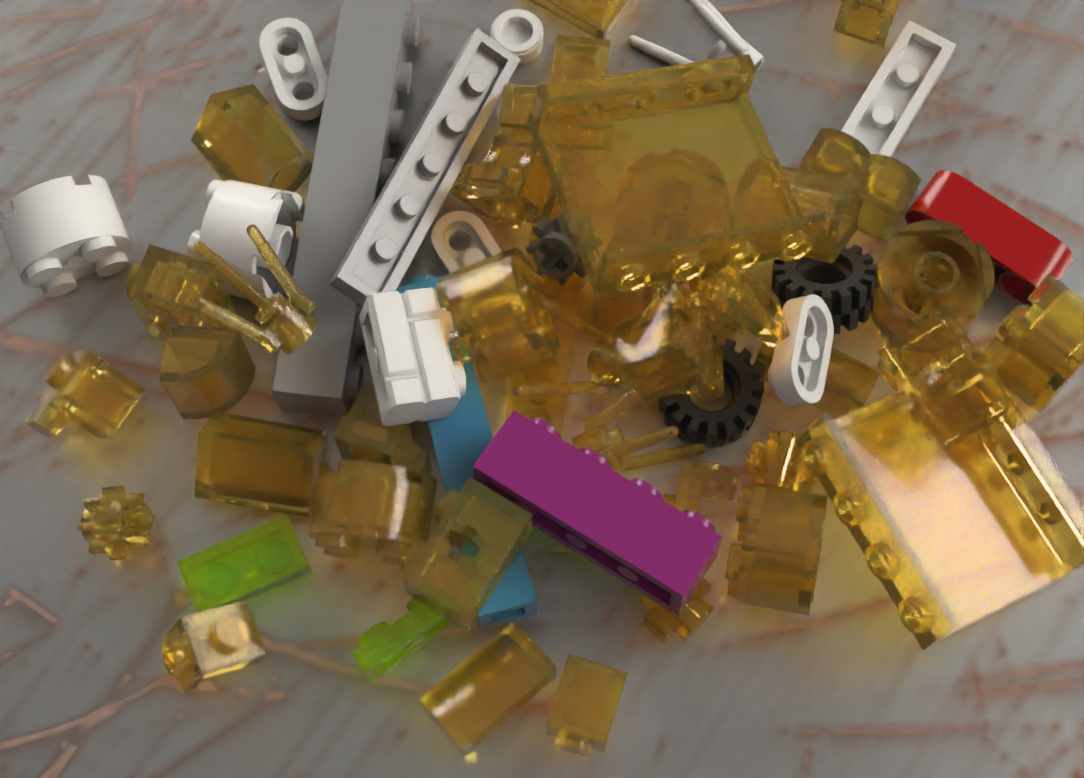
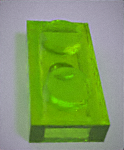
M288 514L176 561L197 615L202 620L312 572Z
M451 582L439 590L435 585L427 587L407 603L408 613L390 626L386 621L379 622L357 640L359 648L352 652L351 656L370 684L467 614L465 601Z

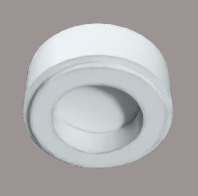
M511 9L501 13L492 23L490 30L491 38L521 58L518 65L533 61L541 53L544 44V31L541 21L533 13L523 9Z

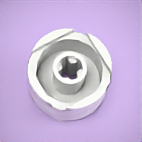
M88 175L91 184L76 185L72 176L52 179L24 190L12 198L10 201L14 210L8 216L1 209L0 227L21 282L24 285L42 288L45 297H58L73 291L77 287L76 279L94 272H97V275L101 277L111 276L123 271L130 265L126 254L131 248V242L109 186L102 177Z
M213 180L206 191V211L201 229L193 231L188 241V262L198 265L201 282L209 291L274 305L279 303L275 295L287 296L290 292L299 238H295L296 221L302 222L305 209L303 199L295 192L234 180Z

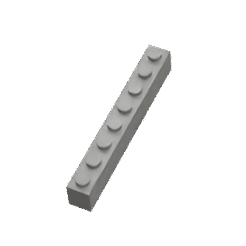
M342 0L272 388L276 401L282 410L348 417L351 398L359 399L361 396L364 369L363 365L356 363L359 345H365L359 319L363 306L330 286L329 283L397 165L396 159H391L390 155L392 143H401L404 131V110H399L398 106L400 94L408 95L411 88L412 62L406 61L408 47H417L420 29L419 15L411 14L410 0Z

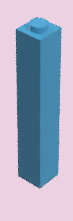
M420 275L409 279L404 286L398 287L396 291L404 293L406 290L431 287L436 289L440 308L448 307L452 315L454 334L453 340L448 342L452 361H460L466 375V393L464 396H461L452 415L446 419L427 421L479 628L481 629L537 614V600L513 513L474 489L473 465L491 442L493 436L450 276Z

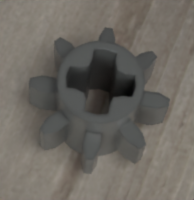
M562 209L553 219V222L543 216L532 228L537 238L525 248L527 253L533 255L534 262L538 268L536 273L557 278L560 285H564L574 272L584 278L595 266L590 257L602 246L601 241L593 239V233L589 227L591 220L589 218L582 220L570 216L567 209Z

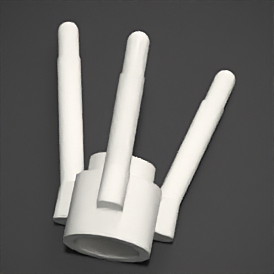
M708 0L686 1L720 37L719 42L708 55V60L714 64L712 70L635 35H631L628 38V43L631 46L707 81L718 92L727 83L736 91L742 89L758 72L765 60L762 54L739 36Z

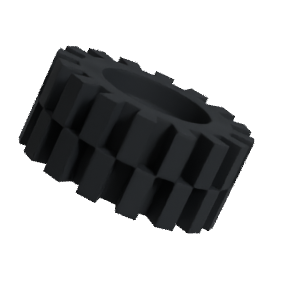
M817 238L816 245H810L809 241L804 239L798 241V249L789 244L783 248V255L777 253L774 258V264H772L771 308L773 313L778 312V319L784 304L788 300L814 294L821 297L830 310L834 335L840 334V326L842 325L848 331H852L857 328L858 321L864 324L869 319L870 313H873L877 267L876 264H873V257L869 253L862 255L863 248L856 244L846 249V241L836 239L834 245L826 244L827 238Z
M707 336L705 344L700 345L697 337L687 341L686 349L682 350L678 346L672 352L671 360H666L662 368L658 388L659 412H664L663 422L668 429L672 426L677 428L676 437L682 441H685L687 436L695 438L693 446L703 448L705 441H713V448L723 447L725 439L730 438L732 442L737 441L742 437L745 429L749 431L760 409L764 393V381H760L762 373L759 363L753 365L750 363L752 353L746 348L740 353L735 351L736 341L727 338L725 346L716 344L717 336ZM705 373H713L723 377L729 383L732 390V400L730 403L716 411H707L696 406L688 394V386L695 377Z

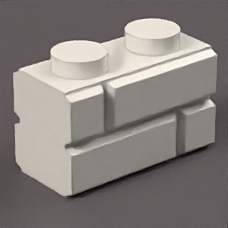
M431 287L406 290L404 293H399L398 291L376 293L366 297L359 319L382 425L394 426L412 423L416 420L423 422L446 419L451 416L461 396H464L466 393V375L460 361H452L448 342L453 340L454 334L452 315L448 307L440 308L436 289Z

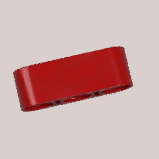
M939 170L905 213V220L908 226L922 239L1013 299L1031 307H1039L1044 303L1073 262L1072 252L1057 237L952 171Z

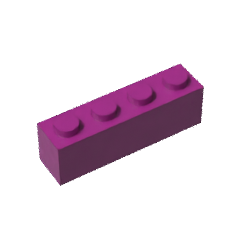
M513 410L473 465V481L476 491L679 616L717 557L722 536L715 532V528L709 520L694 511L685 510L681 512L663 501L660 492L649 483L637 478L630 481L613 471L610 463L601 454L586 447L580 450L562 440L558 431L541 418L531 417L528 419Z

